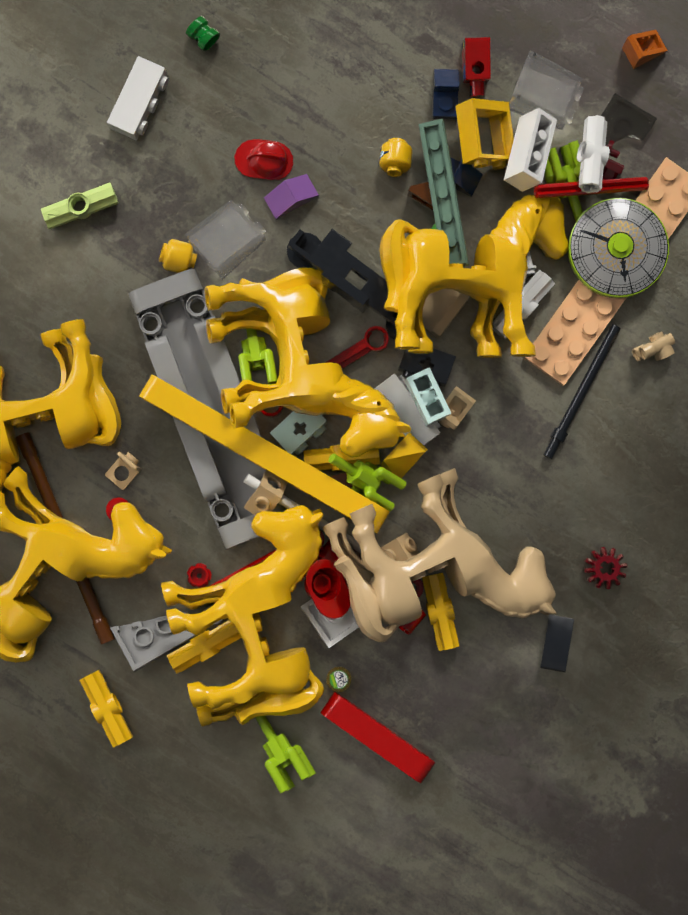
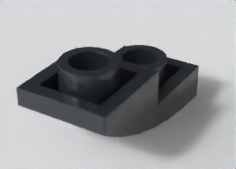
M549 615L540 668L566 672L574 619Z

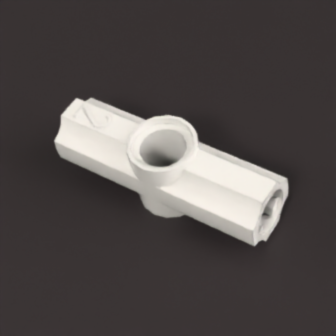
M599 115L588 116L584 120L583 141L577 151V161L581 162L579 188H581L582 192L586 193L599 192L602 189L603 169L610 153L609 147L605 146L607 121H605V117Z
M541 270L535 273L523 287V321L531 315L538 307L540 300L555 285L553 280ZM503 310L492 322V329L500 337L506 339L507 337L503 334L505 318Z

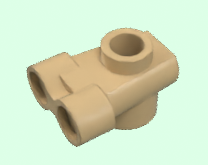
M661 331L648 337L650 342L632 349V355L636 361L646 360L653 355L656 361H659L675 353L672 345L675 344V339L671 333L664 335Z

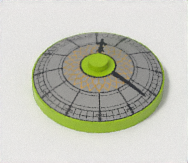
M626 198L606 199L589 207L574 224L568 242L569 261L577 278L591 291L609 298L632 297L648 289L662 274L669 255L667 232L659 217L644 204Z

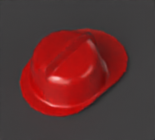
M248 140L237 148L234 156L238 171L244 176L251 178L280 180L291 172L293 166V155L290 149L277 141Z
M327 559L317 560L307 571L304 581L305 591L312 598L321 614L327 618H340L348 612L351 606L349 589L341 572L334 566L333 561Z

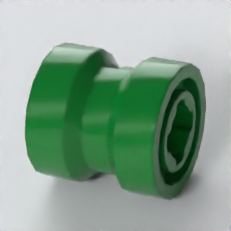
M203 16L195 19L186 30V35L190 39L198 41V47L202 51L210 49L220 37V33L215 28H211Z

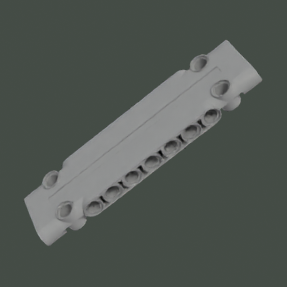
M196 269L182 271L128 293L140 329L146 340L145 345L157 377L231 419L230 413L225 414L223 411L221 389L236 388L241 382L224 338L221 342L209 343L206 320L215 318V316H213L211 310L208 311L205 293ZM195 302H203L205 305L204 310L200 313H194L192 305ZM151 319L157 320V328L153 331H147L145 327L147 321ZM252 415L247 426L244 427L261 437ZM173 417L225 550L260 537L251 528V522L255 515L244 508L246 502L255 492V489L245 484L244 480L250 474L261 481L266 470ZM268 480V483L275 486L276 489H279L277 483H275L272 480ZM224 503L229 507V514L221 518L216 514V508ZM277 504L272 512H284L287 508Z

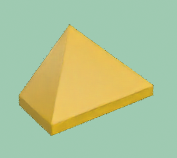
M409 432L383 460L381 466L398 477L403 478L428 449Z

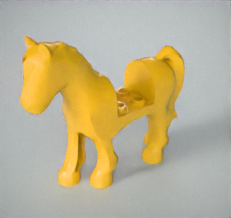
M526 195L521 200L513 202L512 206L498 221L497 227L490 234H485L481 237L475 251L474 266H471V269L463 268V264L459 263L449 264V241L443 230L418 229L402 219L395 220L383 234L379 247L381 266L388 288L384 309L398 313L395 320L397 332L395 348L408 350V353L414 354L433 353V342L426 335L422 319L424 303L429 294L441 289H450L468 295L479 302L475 321L470 328V335L478 343L476 349L477 357H502L501 347L496 342L492 329L493 317L500 303L504 307L505 314L503 334L512 343L511 356H536L535 345L527 337L522 320V291L528 271L527 255L533 242L539 246L546 257L553 260L562 258L568 251V240L564 226V205L559 197L535 198L534 195Z
M298 268L265 282L256 283L242 278L239 284L230 282L222 286L209 285L205 287V301L208 311L219 309L226 302L232 301L252 302L261 306L253 305L237 312L226 311L221 314L220 318L207 319L206 331L209 343L221 342L226 335L239 329H255L269 334L277 346L279 376L276 384L266 385L251 380H242L236 388L221 389L223 411L225 414L230 413L234 429L247 426L250 418L255 413L276 406H284L296 413L313 416L324 414L345 416L352 420L349 429L340 439V450L351 458L358 457L375 448L394 447L399 437H405L404 433L411 431V427L408 424L400 421L401 419L395 411L394 405L384 394L356 379H350L347 375L343 374L341 365L337 363L308 365V352L303 350L302 345L304 335L321 331L330 324V315L325 302L328 287L322 284V272L313 268Z
M84 319L62 323L60 329H53L40 334L43 345L53 351L61 369L60 386L49 395L31 400L4 401L2 387L5 371L4 367L0 365L1 492L4 487L3 484L7 479V473L11 471V465L19 461V449L13 426L21 428L31 425V420L40 419L41 422L55 419L61 440L66 449L77 448L87 443L111 446L120 433V412L115 398L102 376L103 358L99 355L90 354L91 343L86 335ZM100 428H101V429H102V434H101L100 436H97V435H98V432H99V430H100Z
M16 467L3 485L13 492L15 507L28 514L36 524L15 517L6 505L5 495L0 491V531L15 534L26 541L25 552L18 570L11 580L0 585V658L15 663L28 662L33 658L37 638L46 630L52 617L39 602L27 593L30 594L39 583L36 579L42 573L45 574L51 566L75 581H82L85 577L92 578L95 576L102 579L131 578L136 574L145 572L148 566L156 559L165 558L166 554L172 552L170 548L164 546L163 534L149 523H146L133 504L122 502L116 504L111 513L113 524L112 540L95 536L87 532L83 527L61 518L47 509L31 493L28 487L27 473L21 467ZM28 642L25 647L20 644Z
M300 505L289 508L284 512L262 511L257 513L251 522L252 530L256 535L270 541L277 550L262 563L246 568L224 582L196 589L183 588L174 581L161 583L167 607L175 606L179 603L190 610H194L202 605L215 603L206 611L197 614H184L176 608L166 610L168 623L173 635L185 630L194 635L203 634L214 623L228 618L237 628L248 654L246 673L231 684L225 686H205L199 681L187 684L191 703L197 710L202 727L218 721H227L233 716L236 717L241 725H245L257 716L300 714L311 709L323 695V684L310 669L306 648L298 647L269 654L270 649L267 638H261L260 631H263V624L258 613L290 602L292 600L291 592L295 590L296 584L303 580L310 566L318 559L319 549L322 546L318 526L323 517L321 509L312 512L308 507ZM309 681L310 686L308 688H303Z

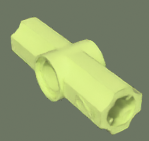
M110 182L83 193H73L68 199L41 208V211L50 230L77 219H86L92 213L119 204ZM78 201L86 202V206L82 211L74 210V206Z

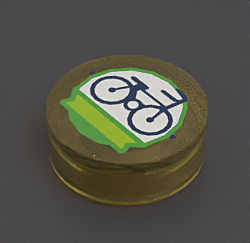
M340 666L332 668L326 678L328 687L335 692L347 690L351 684L350 672Z

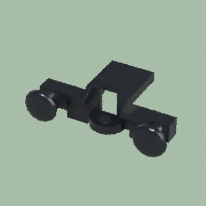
M333 228L322 242L317 236L311 233H304L300 229L287 245V256L290 262L298 268L315 267L322 272V284L334 293L339 294L361 313H364L368 307L386 320L388 334L393 339H396L395 320L398 313L384 309L388 296L386 280L347 252L352 243ZM351 270L367 282L361 290L345 279Z

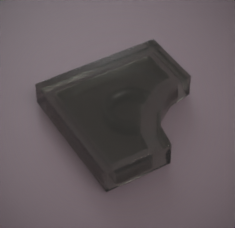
M615 93L601 115L607 121L606 145L610 139L615 142L624 138H636L643 141L657 118Z

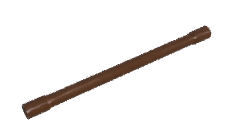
M27 432L17 436L16 441L23 458L28 464L45 507L63 518L38 458V453L30 433ZM85 577L82 581H76L93 621V627L100 644L102 645L114 640V635L107 619L104 617L89 578Z

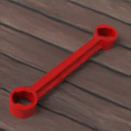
M372 326L365 332L362 340L325 363H337L343 369L371 351L381 352L388 345V332L381 326ZM374 330L384 333V342L377 348L372 347L369 343V337ZM279 406L275 413H267L264 410L261 413L266 417L274 418L282 413L284 406Z

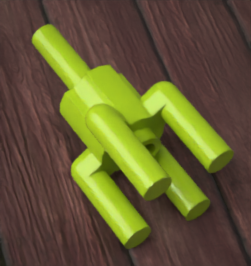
M578 140L559 147L565 164L563 167L561 166L556 147L551 148L544 173L546 183L579 182L581 162L577 161ZM578 195L560 197V199L568 197L575 221H577L583 213Z
M246 329L247 339L241 341L242 353L238 356L242 380L252 381L251 371L265 368L268 385L276 384L277 373L272 350L267 349L265 337H258L255 329Z
M332 454L329 457V463L346 472V481L353 485L352 490L382 506L389 512L393 510L394 503L376 493V490L379 489L381 481L386 484H392L402 490L406 486L405 480L384 467H377L371 462L364 463L357 460L352 465L336 454Z
M266 716L255 717L268 740L263 745L270 758L266 760L265 767L280 794L295 787L285 769L291 764L302 781L316 774L300 745L291 746L284 733L277 736Z

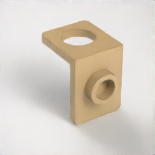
M119 451L117 453L119 458L105 473V476L121 490H125L142 469L137 465L140 461L131 453L127 452L125 455ZM120 466H124L129 470V476L124 481H119L115 477V470Z
M266 470L258 488L246 502L244 508L254 515L262 511L272 512L282 499L287 483ZM268 480L277 483L279 489L273 488L268 483Z

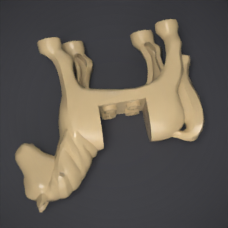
M455 468L417 484L423 495L421 508L438 525L442 534L435 542L406 561H395L390 558L376 541L374 533L376 511L373 504L350 513L355 525L352 535L361 548V559L353 551L347 539L348 523L345 517L322 527L324 533L330 539L332 551L338 557L334 566L343 574L347 581L350 605L357 625L368 638L382 643L387 641L399 626L413 622L421 617L422 609L412 581L426 576L425 570L431 573L444 568L451 584L461 596L471 595L474 598H478L483 604L501 612L505 616L527 618L539 612L544 615L556 614L551 605L556 597V593L547 577L545 557L539 549L525 547L518 556L514 570L510 575L507 574L497 563L487 544L476 533L466 529L459 516L454 499V487L459 479ZM382 622L388 624V626L383 627Z

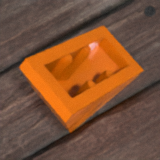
M657 30L632 34L627 37L622 47L633 69L668 51Z

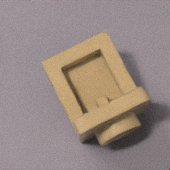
M456 386L445 400L451 414L440 420L439 423L446 428L455 430L476 400Z
M408 533L381 547L387 556L395 561H406L419 554L415 541Z

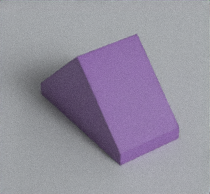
M305 174L284 180L267 194L264 199L277 220L319 195L308 175Z

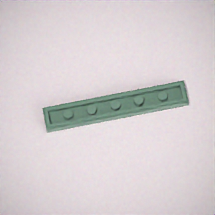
M438 119L419 124L436 229L443 230L447 235L449 241V264L459 263L463 264V267L469 266L444 120Z

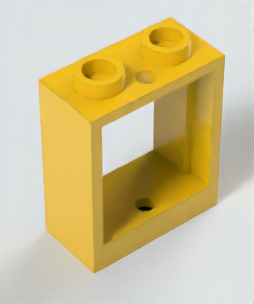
M471 98L456 105L463 164L474 165V168L492 166V169L495 170L506 168L514 141L509 102ZM477 117L489 118L494 155L482 154Z

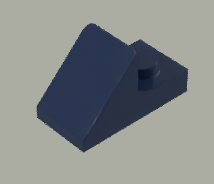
M434 69L433 118L457 119L456 105H458L460 86L459 70Z
M451 158L456 190L472 197L483 174L472 165L463 164V160L460 162Z

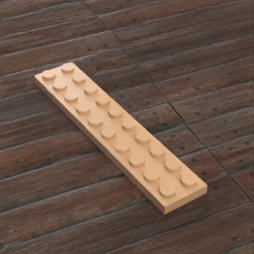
M666 157L649 180V188L642 190L635 201L644 204L659 217L669 239L688 212V172ZM578 280L534 341L536 356L523 358L564 386L626 298H609L599 295L588 289Z

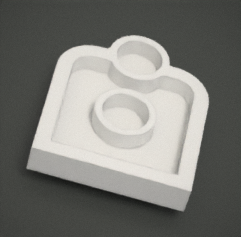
M312 599L300 606L328 648L359 628L351 606L345 615L336 619L327 618L321 614Z

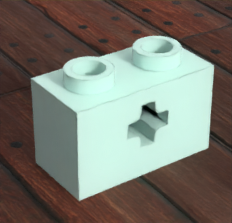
M430 367L406 378L405 384L426 427L451 414Z
M293 411L270 434L291 455L295 453L298 456L308 447L306 442L314 436L317 439L326 431L327 428L324 425L327 424V420L322 415L313 416ZM299 424L302 426L305 424L306 434L302 435L299 433L295 435V425Z

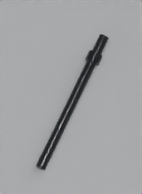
M614 324L611 325L559 426L555 427L550 437L552 439L543 454L545 457L552 459L560 443H564L568 435L566 432L621 330L620 327Z

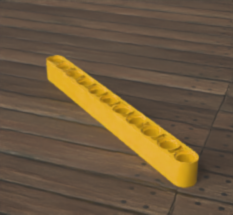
M152 374L139 397L350 519V513L373 504L376 511L374 519V533L378 534L390 513L382 506L245 427L234 429L231 419Z

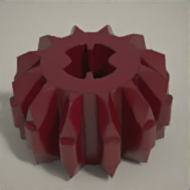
M605 547L600 548V555L593 550L591 555L595 560L588 558L585 560L587 564L592 566L591 568H585L584 573H593L587 580L593 582L597 579L596 588H601L604 582L605 588L611 589V581L616 586L620 585L617 576L621 578L626 577L625 573L620 572V568H627V564H619V561L624 556L619 554L614 558L616 553L614 548L609 550L608 555ZM602 562L604 564L610 563L611 568L608 569L611 571L609 574L601 573L600 568L603 567L600 565Z

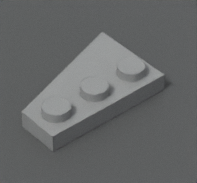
M167 615L157 617L156 619L133 622L128 625L110 627L132 670L135 672L198 636L186 630L173 635Z

